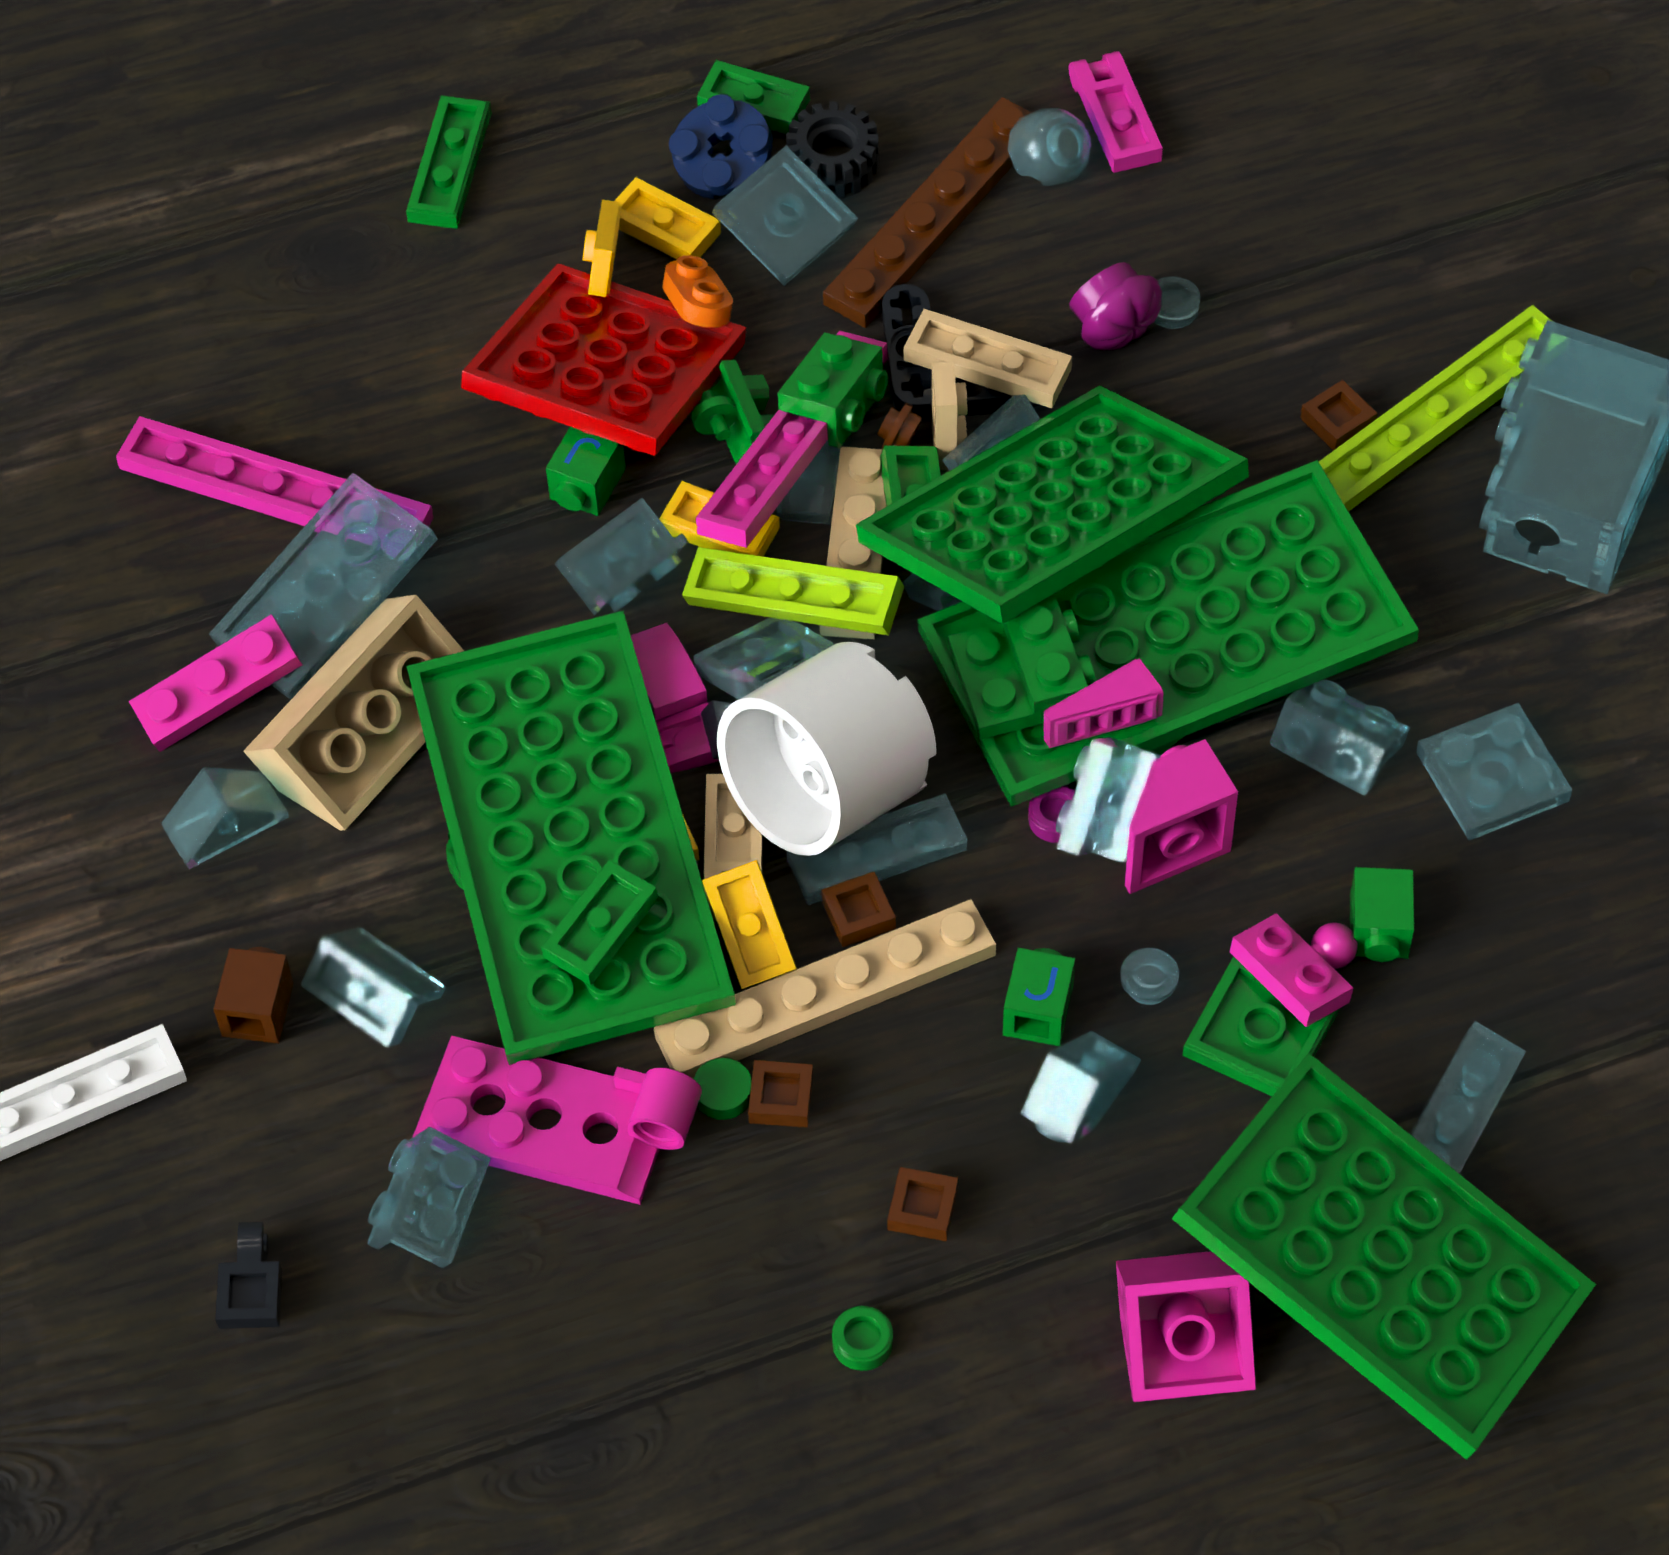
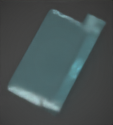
M355 928L323 936L301 983L302 987L387 1047L401 1043L418 1004L441 998L446 988L441 982L363 928Z

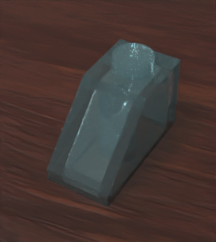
M1090 1031L1049 1052L1020 1114L1035 1122V1128L1045 1137L1058 1142L1067 1141L1072 1143L1095 1128L1137 1070L1141 1059L1095 1032Z

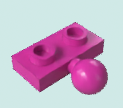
M1276 913L1233 937L1230 953L1305 1027L1350 1003L1353 987L1335 970L1348 965L1357 953V941L1353 938V931L1346 925L1335 922L1321 926L1314 933L1310 946Z

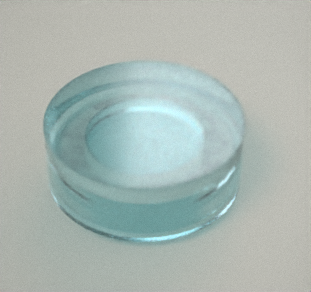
M1170 276L1159 279L1158 283L1162 289L1161 310L1154 322L1159 326L1169 329H1178L1190 325L1199 313L1200 293L1198 288L1191 281L1182 277Z

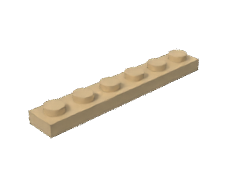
M972 899L739 992L735 994V1006L654 1027L655 1039L669 1068L694 1079L697 1070L710 1060L717 1058L741 1060L996 956V943Z

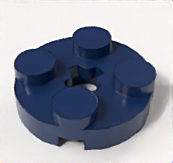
M724 94L714 95L707 103H703L690 111L679 123L669 140V149L672 153L674 167L688 189L703 198L715 199L713 195L723 196L727 194L731 198H735L749 193L764 180L771 169L773 161L771 155L773 147L772 132L762 114L750 104L733 100L730 96ZM731 140L729 145L733 152L726 157L721 153L714 158L710 156L714 151L713 147L718 142Z

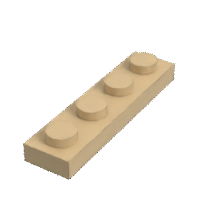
M840 448L826 566L882 574L884 557L859 543L856 524L886 507L880 461L883 449ZM820 625V636L875 639L874 633Z

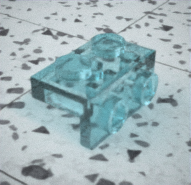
M641 498L561 556L555 565L594 615L598 614L608 605L617 612L641 593L636 585L651 574L656 581H659L679 566L683 561L677 554L689 541L682 533L673 538L649 505Z
M1321 680L1301 688L1287 697L1270 739V744L1272 747L1365 795L1372 789L1381 765L1403 747L1410 727L1396 721L1394 715L1388 710L1378 706H1368L1347 695L1344 688L1337 683Z
M1112 737L1093 739L1090 747L1084 746L1074 767V778L1079 779L1073 799L1072 801L1067 800L1064 803L1057 819L1056 831L1061 833L1057 849L1076 856L1096 853L1120 863L1126 862L1129 826L1154 760L1160 758V755Z
M431 1127L426 1128L410 1140L403 1139L395 1149L389 1162L388 1170L394 1173L389 1188L378 1196L370 1211L368 1223L374 1226L367 1244L379 1250L391 1242L441 1268L451 1264L491 1158Z

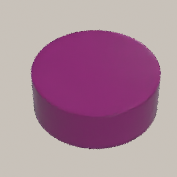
M1064 785L1030 799L1028 822L1032 832L1040 839L1051 843H1063L1075 838L1083 829L1085 822V804L1080 794Z

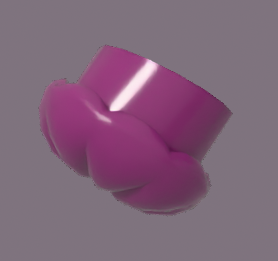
M1121 262L1102 270L1081 286L1073 295L1069 307L1083 323L1081 336L1086 344L1096 350H1117L1127 346L1131 340L1141 337L1147 330V327L1154 323L1161 310L1162 289L1157 279L1153 276L1138 275L1129 263Z

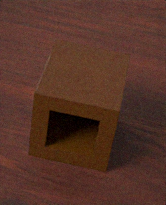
M252 947L248 950L229 948L213 1008L222 1037L279 1044L294 984L286 955L278 954L274 950L265 947Z

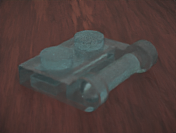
M768 618L695 654L694 662L700 677L739 700L835 644L796 621ZM784 669V670H782V671H780V672H778V673H776V674H774V675H772V676H770V677H768V678H766V679H764V680H762V681H759L760 679H762V678H764V677H766V676H768V675H770V674H772V673H774V672H776V671H778V670Z

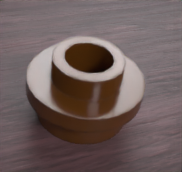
M906 403L901 411L893 407L890 409L877 433V436L885 439L881 449L885 445H910L923 417L912 412L914 406Z

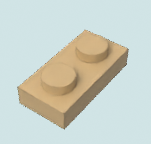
M954 361L932 362L933 446H936L938 451L940 470H952L957 467V448L967 447L965 415H967L966 383L955 382Z

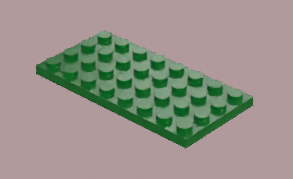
M1318 460L1196 508L1182 519L1169 524L1146 538L1143 542L1134 545L1107 561L1103 566L1092 570L1064 587L1061 591L1047 597L1056 596L1061 611L1072 609L1079 631V641L1074 642L1073 646L1077 657L1089 656L1096 681L1135 659H1141L1164 692L1162 715L1153 720L1049 748L1044 741V723L980 740L948 648V636L999 622L964 602L918 619V631L1011 807L1412 644L1418 640L1419 633L1417 625Z
M624 611L406 666L508 1064L512 1065L518 1061L539 1058L735 1006V994ZM608 860H611L657 887L658 899L590 986L543 958L541 946Z

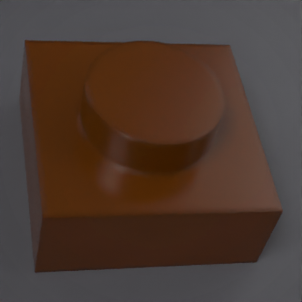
M1342 379L1303 404L1300 419L1334 451L1375 421L1378 413Z
M875 871L821 889V902L842 947L896 929V917Z
M754 1060L748 1109L749 1123L808 1128L813 1085V1064Z
M900 1167L887 1219V1230L947 1241L959 1189V1178Z

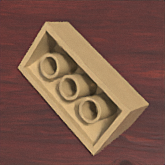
M417 595L385 599L243 752L280 793L338 830H346L426 742L406 666L463 652L464 650Z

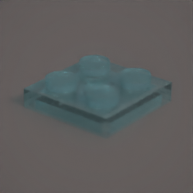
M1519 703L1418 741L1416 751L1418 757L1468 840L1475 839L1570 801L1572 788Z

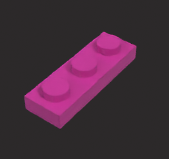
M271 614L136 696L129 703L152 744L161 752L303 664L281 626Z

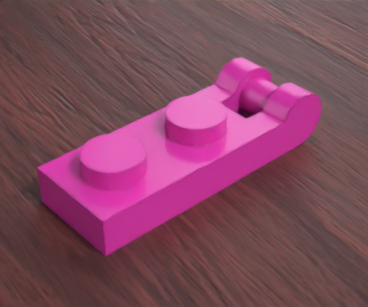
M1120 52L1104 54L1102 60L1087 63L1085 59L1070 62L1069 76L1075 92L1079 93L1112 172L1116 173L1161 162L1162 145Z

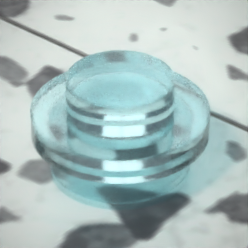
M1142 948L1128 955L1122 964V986L1139 1003L1147 1005L1160 1003L1171 996L1177 988L1179 981L1178 965L1165 951L1156 948Z

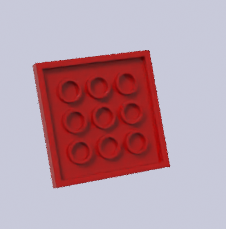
M557 263L462 370L461 388L482 395L489 400L499 401L530 412L535 416L579 429L586 434L596 435L627 446L632 450L656 456L701 400L702 393L709 390L721 375L719 369L721 361L732 360L744 346L746 327L730 321L728 324L716 328L693 325L680 317L670 301L612 281L610 292L606 297L588 295L591 274Z

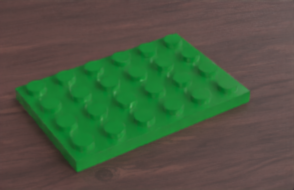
M1099 385L857 523L858 541L860 544L969 606L1004 624L1249 477L1248 459Z
M1309 1052L1172 1217V1220L1466 1460L1478 1449L1596 1286L1581 1271Z

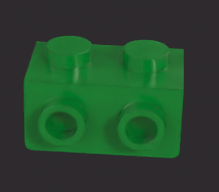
M824 332L778 391V410L826 422L828 445L839 449L852 432L859 430L864 415L873 403L880 401L885 394L888 384V373L886 370H883L882 347L849 339L842 335Z

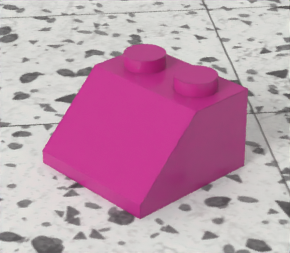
M1206 739L1189 746L1178 745L1164 752L1160 758L1154 760L1129 826L1125 887L1129 894L1231 852L1238 791Z
M1211 1251L1116 1261L1120 1321L1133 1402L1256 1390L1249 1282Z

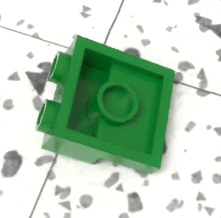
M1056 596L1040 601L1022 612L1018 617L1010 619L1004 624L996 623L948 636V648L980 740L1044 723V712L1046 709L1096 682L1089 656L1077 657L1073 646L1074 642L1079 641V631L1072 609L1061 611Z

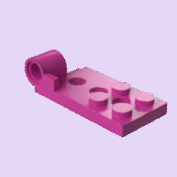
M451 1035L413 1134V1140L417 1148L640 1205L659 1150H675L683 1147L702 1094V1088L688 1075L667 1068H653L645 1074L617 1067L614 1076L543 1058L522 1060L509 1065L504 1048ZM486 1095H496L505 1101L504 1107L493 1115H481L473 1109L476 1101ZM542 1109H551L561 1115L558 1124L546 1130L534 1128L529 1124V1120L535 1112ZM599 1123L610 1124L618 1131L616 1136L605 1144L592 1143L585 1138V1134L590 1127Z

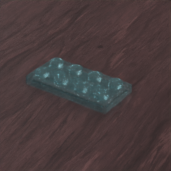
M352 473L209 635L220 646L272 614L303 664L271 684L291 700L385 600L437 541V537L430 527Z

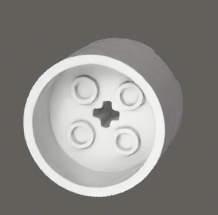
M841 642L830 646L735 701L724 711L717 732V749L721 769L728 788L741 811L752 825L769 841L788 852L806 856L816 855L825 851L923 790L927 786L925 778L929 759L937 754L935 734L929 714L913 684L907 676L897 680L886 667L875 659V649L856 642Z

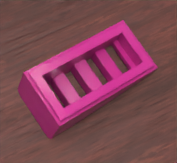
M1135 659L1046 709L1044 712V741L1049 748H1053L1158 718L1162 715L1163 689L1141 659Z

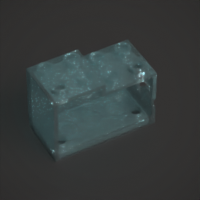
M1547 320L1539 339L1531 337L1528 339L1519 364V368L1523 369L1519 379L1511 377L1503 396L1501 408L1507 410L1504 411L1495 435V440L1503 444L1499 465L1496 464L1487 485L1485 495L1489 499L1479 524V528L1487 530L1483 552L1546 574L1552 571L1567 576L1566 581L1608 595L1669 451V360ZM1521 520H1535L1544 523L1557 533L1560 543L1554 546H1541L1538 555L1530 553L1531 542L1520 535L1515 524Z

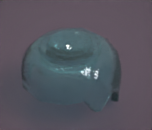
M1060 108L1039 109L1020 117L1010 131L1008 152L1015 170L1021 176H1032L1043 183V186L1060 185L1076 180L1088 165L1091 151L1089 131L1079 118L1067 110Z

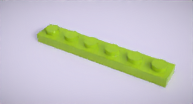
M1531 305L1321 459L1319 464L1348 512L1568 349L1571 336L1534 305Z

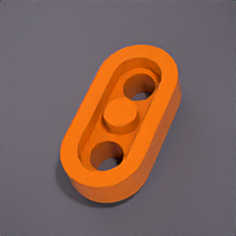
M684 255L666 265L662 288L682 319L693 325L708 328L722 327L729 323L733 297L715 270L708 266L706 260L697 256Z

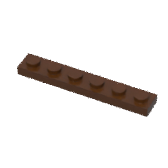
M1001 97L823 291V305L866 328L882 311V301L885 293L896 285L906 284L1039 138L1043 133L1044 119Z

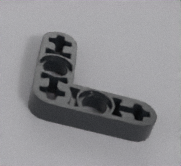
M900 284L889 289L883 296L882 322L885 342H887L893 405L895 409L901 411L903 406L908 403L914 406L912 412L923 417L922 420L932 419V370L904 361V358L897 353L898 349L906 344L923 309L930 310V303L927 294L920 287L912 284ZM906 306L910 308L912 325L903 326L900 307ZM955 377L956 383L966 382L965 380ZM982 386L984 390L980 394L972 397L967 396V415L965 416L1027 411L1036 408L1040 404L1006 393L993 392V389ZM920 389L923 397L913 398L910 390Z

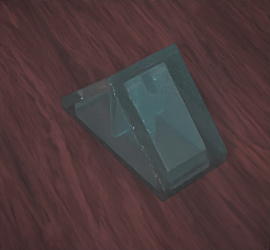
M203 767L161 824L188 869H191L289 818L286 808L261 771Z

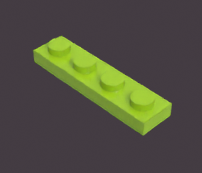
M698 547L682 596L692 606L889 636L905 586L898 576Z

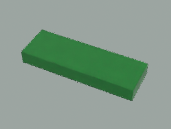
M441 95L406 209L408 223L458 229L492 114L490 101Z

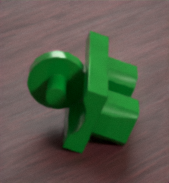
M724 360L719 365L721 371L720 380L710 390L702 393L701 403L693 410L691 419L697 432L706 435L714 434L717 440H726L735 464H737L775 414L760 415L758 410L765 409L769 400V387L764 375H742L736 360Z

